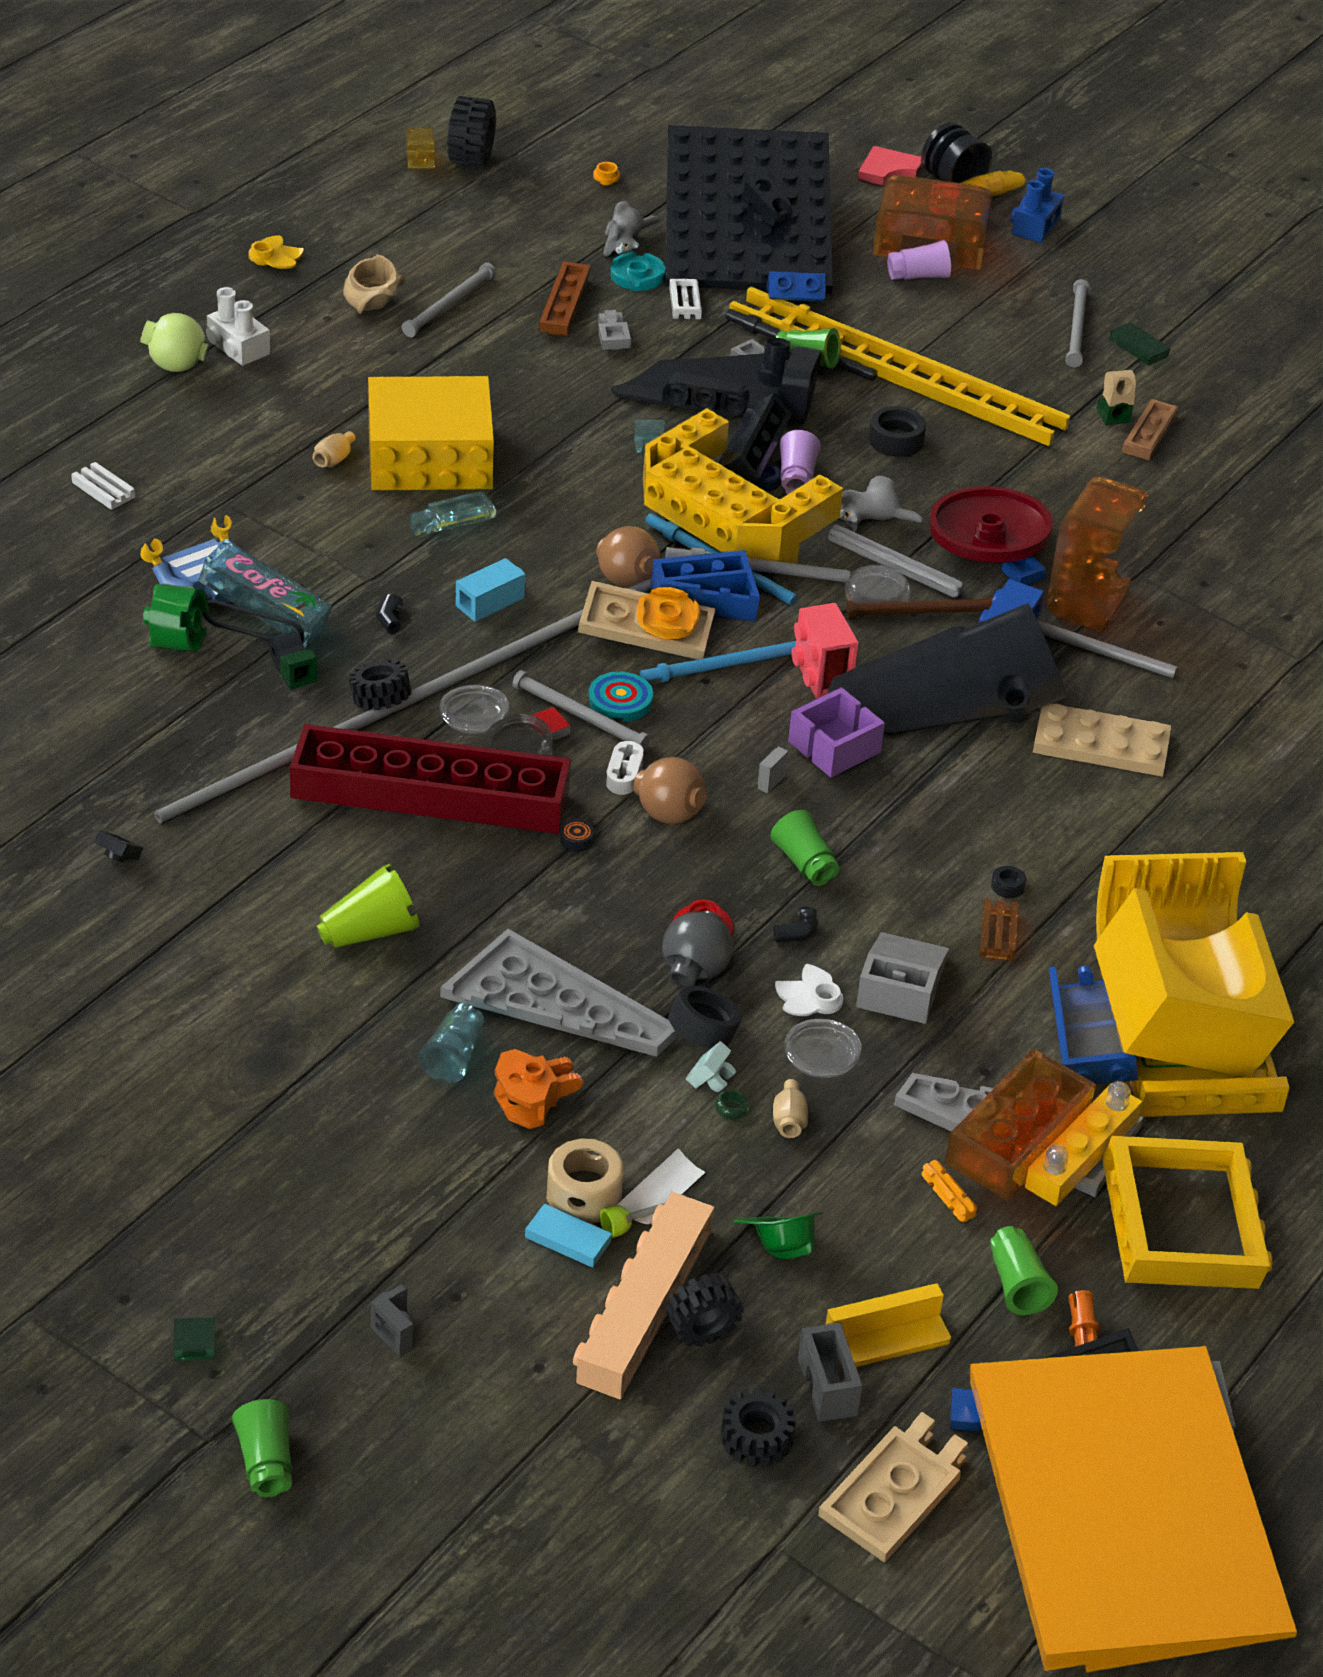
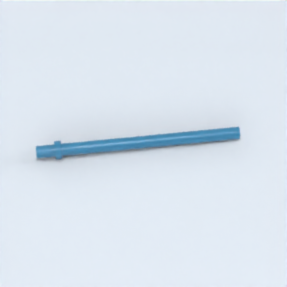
M796 641L672 665L660 663L657 664V668L641 670L640 677L646 679L647 682L659 680L661 683H664L673 677L792 655V648L795 647Z

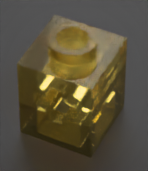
M406 128L408 168H434L435 144L433 128Z

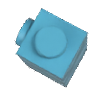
M504 558L457 580L456 607L474 622L525 598V573L522 569Z

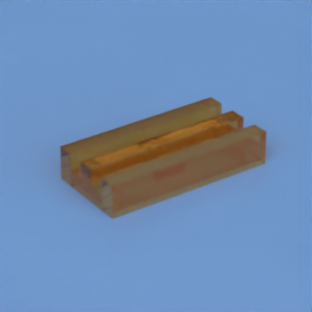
M984 898L979 957L1014 961L1019 903L1012 902L1011 907L1005 906V901L998 900L997 905H992L991 899ZM990 914L996 915L994 948H988ZM1004 916L1010 917L1007 950L1002 949Z

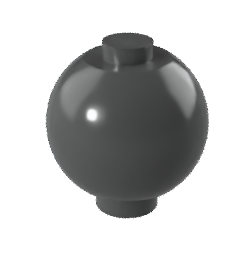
M711 911L689 912L679 916L669 925L662 941L663 958L670 969L669 979L680 987L695 986L697 979H699V982L710 981L727 968L733 953V941L728 928L717 914Z

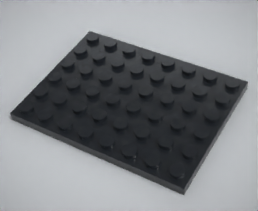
M668 125L665 286L670 285V279L698 280L699 288L747 290L753 287L760 291H767L769 271L825 274V293L832 294L829 133ZM764 172L785 193L784 195L790 201L793 209V215L790 218L773 226L768 225L764 221L761 213L753 205L748 207L742 200L746 181Z

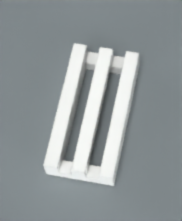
M670 279L669 289L673 319H679V314H684V319H690V314H695V319H701L702 309L698 280ZM677 286L681 288L683 306H679ZM687 286H692L694 306H689Z
M96 462L90 464L91 469L87 467L82 468L81 474L77 472L71 474L73 484L111 510L135 498V489Z

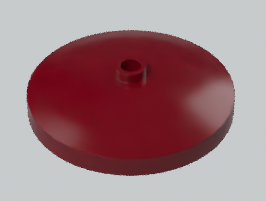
M979 486L960 489L940 498L932 507L929 528L934 540L941 547L957 556L981 562L1002 563L1022 560L1042 551L1051 540L1053 519L1047 507L1028 494L1002 487Z

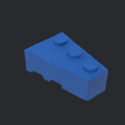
M745 550L653 560L650 582L651 590L658 587L679 589L686 592L688 598L693 602L695 599L699 605L715 608L714 616L756 622L760 596Z

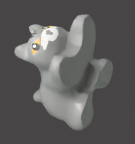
M622 201L617 203L613 219L608 222L605 235L608 238L603 256L609 257L612 251L618 254L633 252V249L639 247V243L634 238L642 229L658 223L660 217L649 216L643 219L639 210L630 206L628 202Z
M874 477L871 479L865 492L851 489L843 491L840 518L851 526L853 532L857 531L860 521L867 519L883 521L895 517L917 523L923 522V518L915 511L901 508L899 497L895 492L894 482L888 477Z

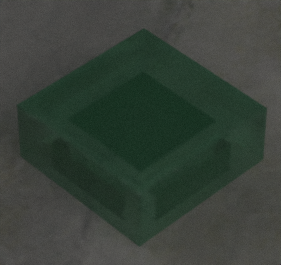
M215 1317L174 1319V1361L215 1359Z

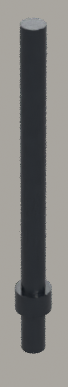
M729 309L726 314L727 320L743 326L744 330L753 334L758 332L771 338L776 337L780 331H783L762 322L761 318L752 314L747 316L733 309ZM839 356L836 366L868 380H875L877 370L844 356Z

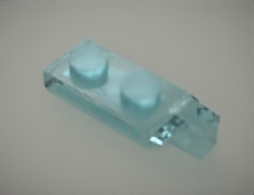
M482 491L429 503L428 508L421 512L411 514L410 529L417 536L429 534L431 531L438 532L439 530L442 531L462 525L478 523L495 518L496 508Z

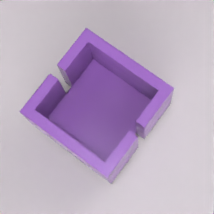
M841 687L791 712L788 742L807 758L812 756V762L831 778L881 753L885 723L866 707L860 709L861 703Z

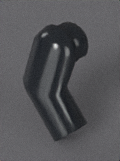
M392 592L382 596L375 613L377 619L390 634L397 633L401 628V623L394 615V612L400 611V608L397 607L398 605L403 606V599Z
M801 907L798 911L799 919L794 924L774 925L775 942L799 941L808 938L818 927L817 910L814 907Z

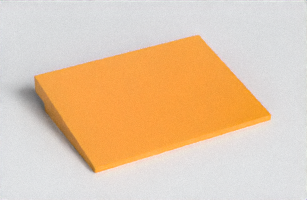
M1206 1346L970 1364V1384L1044 1671L1084 1665L1087 1673L1296 1637L1297 1630Z

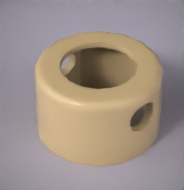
M584 1138L568 1141L555 1149L548 1163L547 1201L549 1205L590 1224L600 1222L601 1209L615 1206L622 1200L624 1163L619 1153L609 1144L596 1139ZM586 1150L599 1153L600 1156L589 1154ZM577 1171H589L600 1174L603 1177L593 1182H580L572 1179L568 1174ZM569 1198L582 1199L586 1204L577 1207L570 1202Z

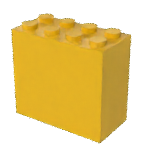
M488 376L368 377L371 490L493 489L494 437Z

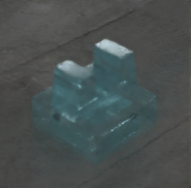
M635 419L633 442L635 443L636 452L642 453L644 443H649L664 434V420Z

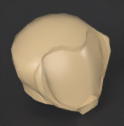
M376 254V257L359 261L349 271L348 277L345 279L343 295L347 303L356 308L357 312L361 314L363 311L377 310L385 307L392 297L396 296L398 287L404 285L406 280L404 275L399 273L390 260Z

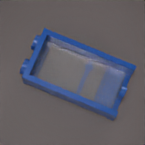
M1082 966L1078 969L1079 983L1058 985L1056 967H1049L1065 1089L1138 1080L1136 1056L1124 1053L1104 980L1094 981L1092 968L1090 966Z

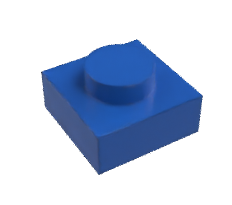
M1033 556L1018 561L1003 562L1002 571L1011 580L1025 585L1045 578L1046 569Z

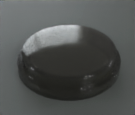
M515 714L498 720L488 729L484 737L483 747L550 756L553 749V736L549 726L540 718L528 714Z

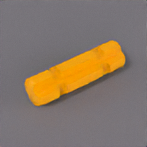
M933 1160L930 1163H926L923 1166V1178L929 1185L933 1186V1190L948 1208L953 1210V1214L958 1220L965 1223L969 1219H973L977 1211L975 1203L969 1197H965L967 1194L949 1173L944 1174L946 1169L939 1161Z

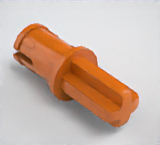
M1086 1290L1075 1291L1077 1300L1073 1293L1068 1296L1072 1316L1069 1332L1075 1339V1347L1098 1339L1097 1335L1101 1331L1100 1324L1095 1319L1093 1293Z

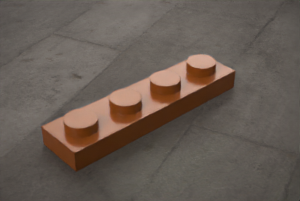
M563 261L540 319L539 332L555 336H567L590 276V265Z

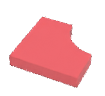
M873 146L858 171V179L883 185L894 178H916L922 168L921 157Z

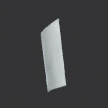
M678 1148L617 1205L625 1207L631 1213L665 1203L671 1192L683 1194L705 1172L696 1167ZM654 1214L634 1219V1221L650 1225Z

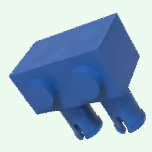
M1040 168L1037 171V180L1027 183V193L1023 196L1021 204L1018 207H1014L1011 213L1010 222L1013 223V235L1042 243L1061 219L1064 195L1051 191L1055 174L1053 170Z

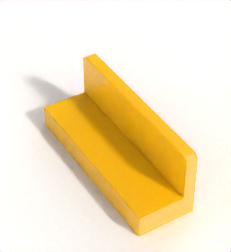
M938 1283L828 1309L826 1324L841 1323L856 1367L948 1345L951 1340V1336L940 1316L943 1293Z

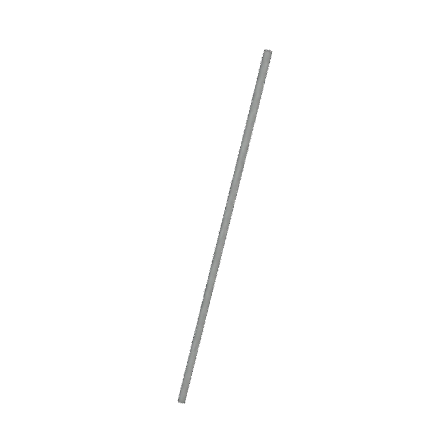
M651 578L627 589L648 593L651 591ZM583 609L411 690V695H408L409 698L406 701L401 700L402 703L399 705L391 704L392 708L386 709V706H383L381 710L370 709L333 728L357 731L578 626ZM297 744L156 810L155 817L157 821L163 823L292 762Z

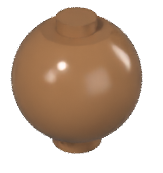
M634 526L620 527L610 532L598 543V563L603 575L609 582L618 587L629 588L651 578L653 560L660 559V550L655 539L647 531Z
M666 757L659 759L646 770L639 771L634 780V792L639 796L644 810L653 819L661 823L680 824L692 819L700 811L707 799L706 784L702 773L693 763L683 758Z

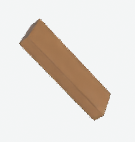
M1151 399L1123 443L1122 452L1150 461L1175 420L1179 407Z

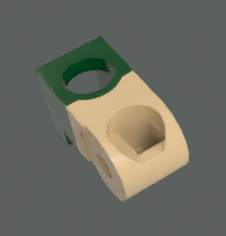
M1132 370L1110 371L1105 375L1102 399H1098L1096 407L1105 425L1125 424L1131 421L1136 388L1135 375ZM1113 410H1119L1121 415L1113 416L1112 412Z

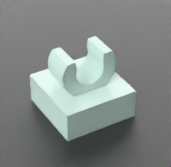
M720 1041L700 1057L686 1077V1080L695 1088H698L707 1081L712 1090L715 1092L721 1091L727 1086L725 1080H728L736 1073L731 1064L724 1062L731 1050Z

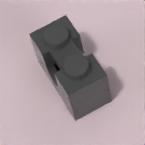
M841 1323L802 1328L798 1361L804 1379L813 1382L811 1400L818 1421L858 1416L862 1383ZM844 1374V1380L840 1382L838 1375Z

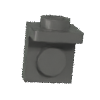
M402 1284L390 1291L381 1293L371 1302V1329L399 1357L412 1350L414 1331L413 1321L407 1313L408 1290Z

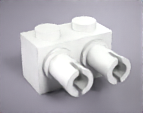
M223 287L217 290L218 311L207 315L206 335L208 340L242 366L269 355L270 330L253 318V304L246 300L235 303V290Z

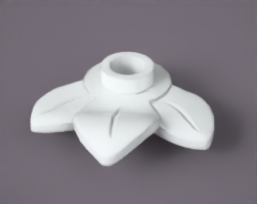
M805 964L802 972V981L775 982L778 996L785 1001L783 1010L795 1016H809L816 1012L831 1014L837 1012L843 1005V995L840 988L833 983L831 975L814 965Z

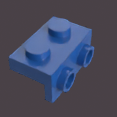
M769 271L767 282L769 299L822 302L825 300V274Z

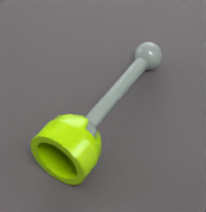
M620 1205L603 1208L600 1211L601 1227L603 1230L612 1233V1238L621 1236L629 1231L632 1220L654 1214L658 1205L631 1213Z

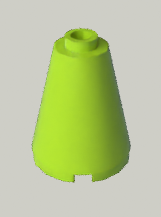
M387 864L320 915L321 924L316 925L325 945L331 942L334 948L413 931L420 926L417 914L410 916L408 909L413 905L411 898L395 870L391 871V864Z

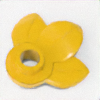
M281 235L271 236L262 239V241H256L251 245L249 259L257 265H270L278 269H289L296 266V261L302 257L304 249L283 245Z

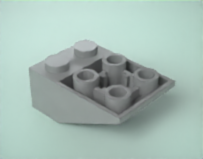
M881 932L869 951L860 976L856 1007L926 1024L949 948Z

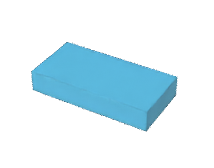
M544 1203L526 1227L525 1238L593 1268L611 1243L612 1233Z

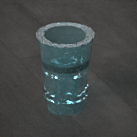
M458 1003L453 1010L445 1015L433 1036L419 1051V1063L429 1076L448 1083L457 1082L464 1078L474 1046L481 1035V1028L484 1024L482 1013L474 1009L471 1004Z

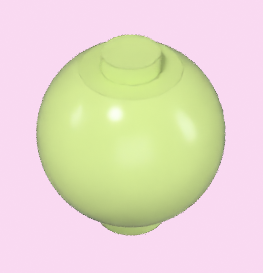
M181 313L166 314L160 317L157 323L147 320L140 343L148 345L149 355L152 360L161 368L171 372H183L193 368L198 360H204L208 349V344L204 343L205 335L201 326L190 316Z

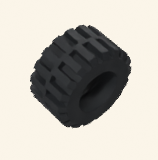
M461 95L457 98L451 111L447 135V153L451 163L485 167L492 152L496 129V109L493 100Z

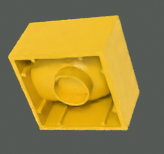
M1134 888L1094 944L1125 1054L1251 1078L1294 1023L1259 915L1246 912L1229 928L1206 938L1189 941L1170 940L1162 938L1147 890Z

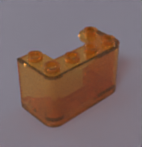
M902 175L889 177L884 185L877 215L873 255L888 256L889 253L899 252L903 235L957 242L955 256L961 266L981 270L992 204L990 191L981 186Z
M1103 477L1092 478L1087 483L1060 524L1047 598V605L1054 615L1104 632L1128 594L1131 584L1130 578L1125 577L1123 579L1117 571L1119 562L1105 558V553H1114L1118 550L1124 532L1137 512L1142 511L1146 505L1147 491Z

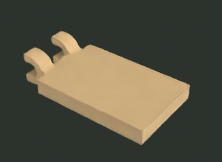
M921 1412L905 1432L896 1426L889 1431L819 1507V1517L885 1563L960 1480L961 1471L959 1468L966 1461V1456L962 1453L967 1449L968 1443L954 1434L938 1455L925 1447L933 1439V1433L930 1430L935 1425V1420Z

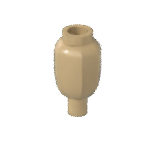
M347 431L345 434L334 433L321 440L314 447L312 455L314 463L321 468H333L350 453V444L356 440L354 433L351 431Z
M794 1079L785 1081L784 1090L775 1096L773 1104L775 1127L786 1138L799 1136L801 1131L808 1125L807 1100L799 1090V1083Z

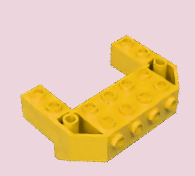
M707 408L645 444L643 471L644 505L720 552L745 550L748 558L797 564L799 544L840 518L843 488L822 475H818L779 500L713 461L712 459L727 451L729 421Z

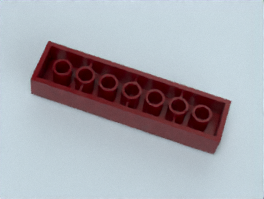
M304 724L289 768L290 798L559 834L569 793L571 759Z

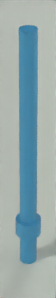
M653 513L648 514L645 523L662 532V536L673 543L679 542L690 549L691 547L705 549V552L722 553L683 531V528L671 521L667 522ZM752 571L758 588L790 606L796 603L798 598L796 594L756 571Z

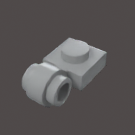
M604 310V313H599L598 333L602 350L631 348L628 324L623 322L622 312Z

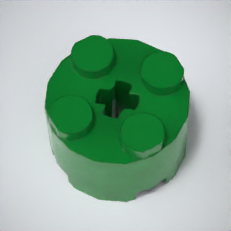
M155 584L151 606H146L143 613V622L145 625H149L150 647L187 652L200 649L207 632V628L201 627L202 612H209L207 596L203 589H196L190 586Z

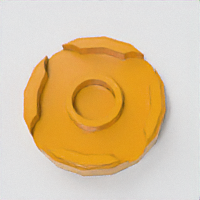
M658 587L652 589L650 594L646 596L643 594L639 599L636 610L637 621L644 631L666 640L681 639L691 635L697 629L701 614L699 604L695 599L693 602L688 598L686 592L671 587Z

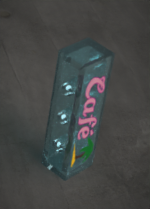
M226 539L205 559L198 580L240 607L296 622L304 631L305 637L302 642L304 647H307L326 626L333 606ZM256 616L283 634L295 631L299 635L297 629L289 624Z

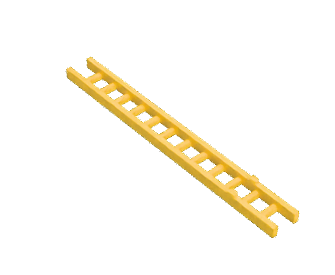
M753 287L747 289L746 302L762 309L757 311L735 301H732L729 305V309L747 316L749 314L761 318L762 322L785 332L790 330L808 331L835 328L840 335L841 344L845 341L858 347L854 350L841 345L840 355L877 370L878 377L1044 445L1050 446L1053 443L1054 431L1043 427L1042 422L1062 430H1066L1069 427L1070 415L810 311V307L800 304L798 306L785 300L769 299L768 293ZM773 312L786 318L780 320L770 316V314ZM798 322L810 328L804 330L802 328L794 326L793 324ZM869 351L882 356V358L878 360L866 355V353ZM894 361L907 367L903 370L890 363ZM919 371L921 373L931 376V378L927 380L923 377L915 375V373ZM944 381L948 384L956 386V388L952 390L950 388L940 385L939 383ZM968 391L981 396V398L977 400L964 395V393ZM993 401L1007 408L1001 410L989 404ZM1018 411L1032 417V419L1029 421L1014 414Z

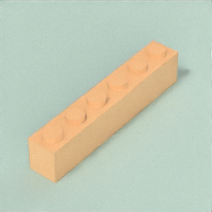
M671 1192L664 1205L659 1204L652 1218L650 1231H643L639 1238L636 1256L634 1259L628 1258L621 1273L622 1281L618 1287L613 1285L608 1293L605 1311L602 1315L596 1314L587 1343L581 1342L576 1349L573 1365L577 1366V1384L621 1400L667 1315L666 1304L671 1303L669 1300L672 1294L678 1295L677 1288L684 1284L712 1233L714 1206L675 1192Z

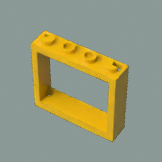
M1111 1136L1102 1161L1125 1283L1259 1289L1267 1272H1271L1272 1254L1266 1249L1264 1240L1265 1223L1259 1218L1257 1209L1258 1192L1252 1187L1250 1178L1252 1171L1251 1161L1245 1156L1243 1143ZM1132 1166L1226 1171L1244 1256L1149 1251Z

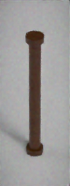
M988 596V599L855 603L854 600H847L846 615L847 619H855V616L983 612L985 609H990L994 596Z

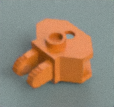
M517 1049L502 1052L495 1068V1076L498 1081L494 1089V1096L509 1121L532 1129L544 1125L549 1109L557 1106V1098L577 1092L582 1086L583 1080L578 1073H570L573 1071L574 1066L568 1057L564 1056L563 1058L560 1057L559 1059L546 1061L543 1055L534 1057ZM509 1100L517 1103L518 1105L511 1104Z

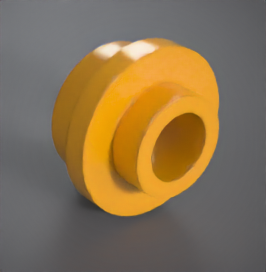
M601 162L596 166L593 177L600 184L609 186L620 179V172L616 164Z

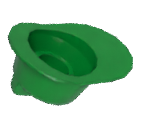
M823 1212L799 1217L733 1219V1222L755 1224L764 1249L779 1259H790L809 1255L813 1252L815 1216L823 1214Z

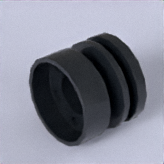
M948 122L940 125L927 138L921 153V163L927 172L934 175L948 187L958 189V184L976 176L988 174L993 155L991 148L985 142L972 135L959 124Z

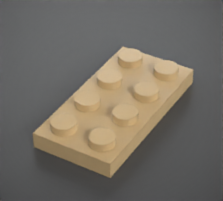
M595 581L591 582L579 622L578 633L693 659H703L714 619L715 608L699 605L701 614L697 629L687 637L666 640L644 631L637 621L636 610L639 599L643 594L646 596L649 593Z
M1051 703L1041 708L1033 753L1163 777L1171 725Z

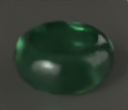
M726 1090L717 1096L715 1109L721 1117L737 1120L744 1117L748 1112L749 1102L743 1093L736 1090ZM732 1101L738 1103L740 1107L728 1108L724 1106V1103Z

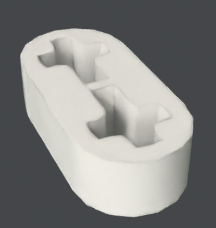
M623 741L615 746L607 769L606 782L608 790L612 793L625 795L634 791L635 777L643 766V748L641 745L633 741ZM621 774L626 775L623 779H620Z

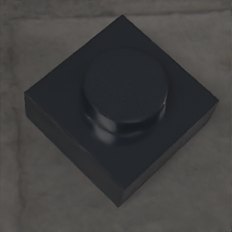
M99 830L94 841L95 844L105 848L104 855L123 862L125 857L139 860L143 851V847L117 834Z

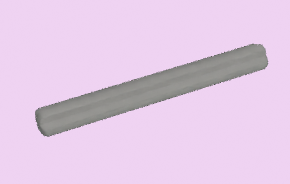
M834 525L829 531L828 539L839 546L952 598H958L962 594L964 584L960 580L840 525Z

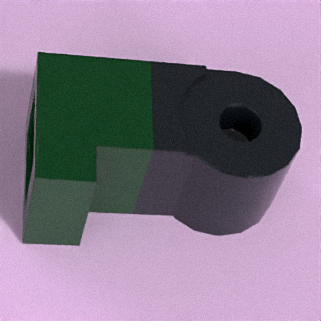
M293 631L269 638L268 645L271 657L290 690L318 682L317 656L312 650L307 651L297 632ZM294 670L304 671L306 675L295 678Z

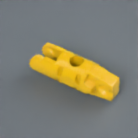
M1011 170L1004 172L996 171L958 184V189L980 193L983 200L1003 195L1007 191L1019 188L1024 185L1026 179L1019 172L1016 173Z

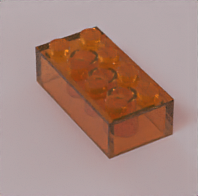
M1033 1048L950 1132L945 1164L1008 1201L1026 1182L1028 1167L1092 1103L1096 1084Z

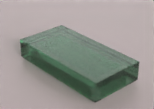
M1131 322L1110 331L1109 339L1148 366L1169 357L1170 348Z

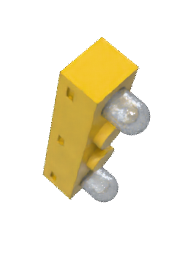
M1122 1081L1111 1083L1028 1167L1025 1188L1057 1206L1100 1162L1111 1136H1125L1138 1122L1143 1101L1130 1094V1088L1126 1083Z

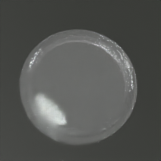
M867 565L856 569L850 575L849 580L845 584V595L848 600H854L855 603L906 602L910 598V586L904 575L894 568L884 565Z
M467 685L455 688L443 696L440 702V714L446 724L458 732L483 734L496 730L504 723L509 714V701L502 692L492 687Z
M828 1019L806 1020L793 1026L786 1035L785 1052L791 1064L800 1072L812 1077L834 1078L844 1075L857 1064L861 1056L862 1045L858 1035L851 1028L837 1021Z

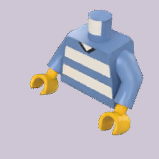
M227 515L224 517L226 528L217 526L215 518L211 525L212 534L220 538L218 543L213 539L160 558V554L163 551V545L158 539H153L151 543L154 552L149 550L146 543L141 549V558L146 562L153 563L154 567L152 570L160 584L203 589L207 600L228 603L233 592V581L238 576V573L230 570L225 564L227 559L237 555L234 541L229 539L228 536L232 520ZM236 561L234 562V567L238 569L239 562Z

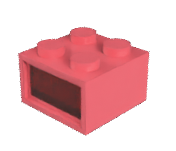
M836 603L800 608L798 622L794 625L796 645L792 648V660L795 666H799L805 685L807 687L810 686L816 698H820L828 694L833 677L855 669L858 641Z

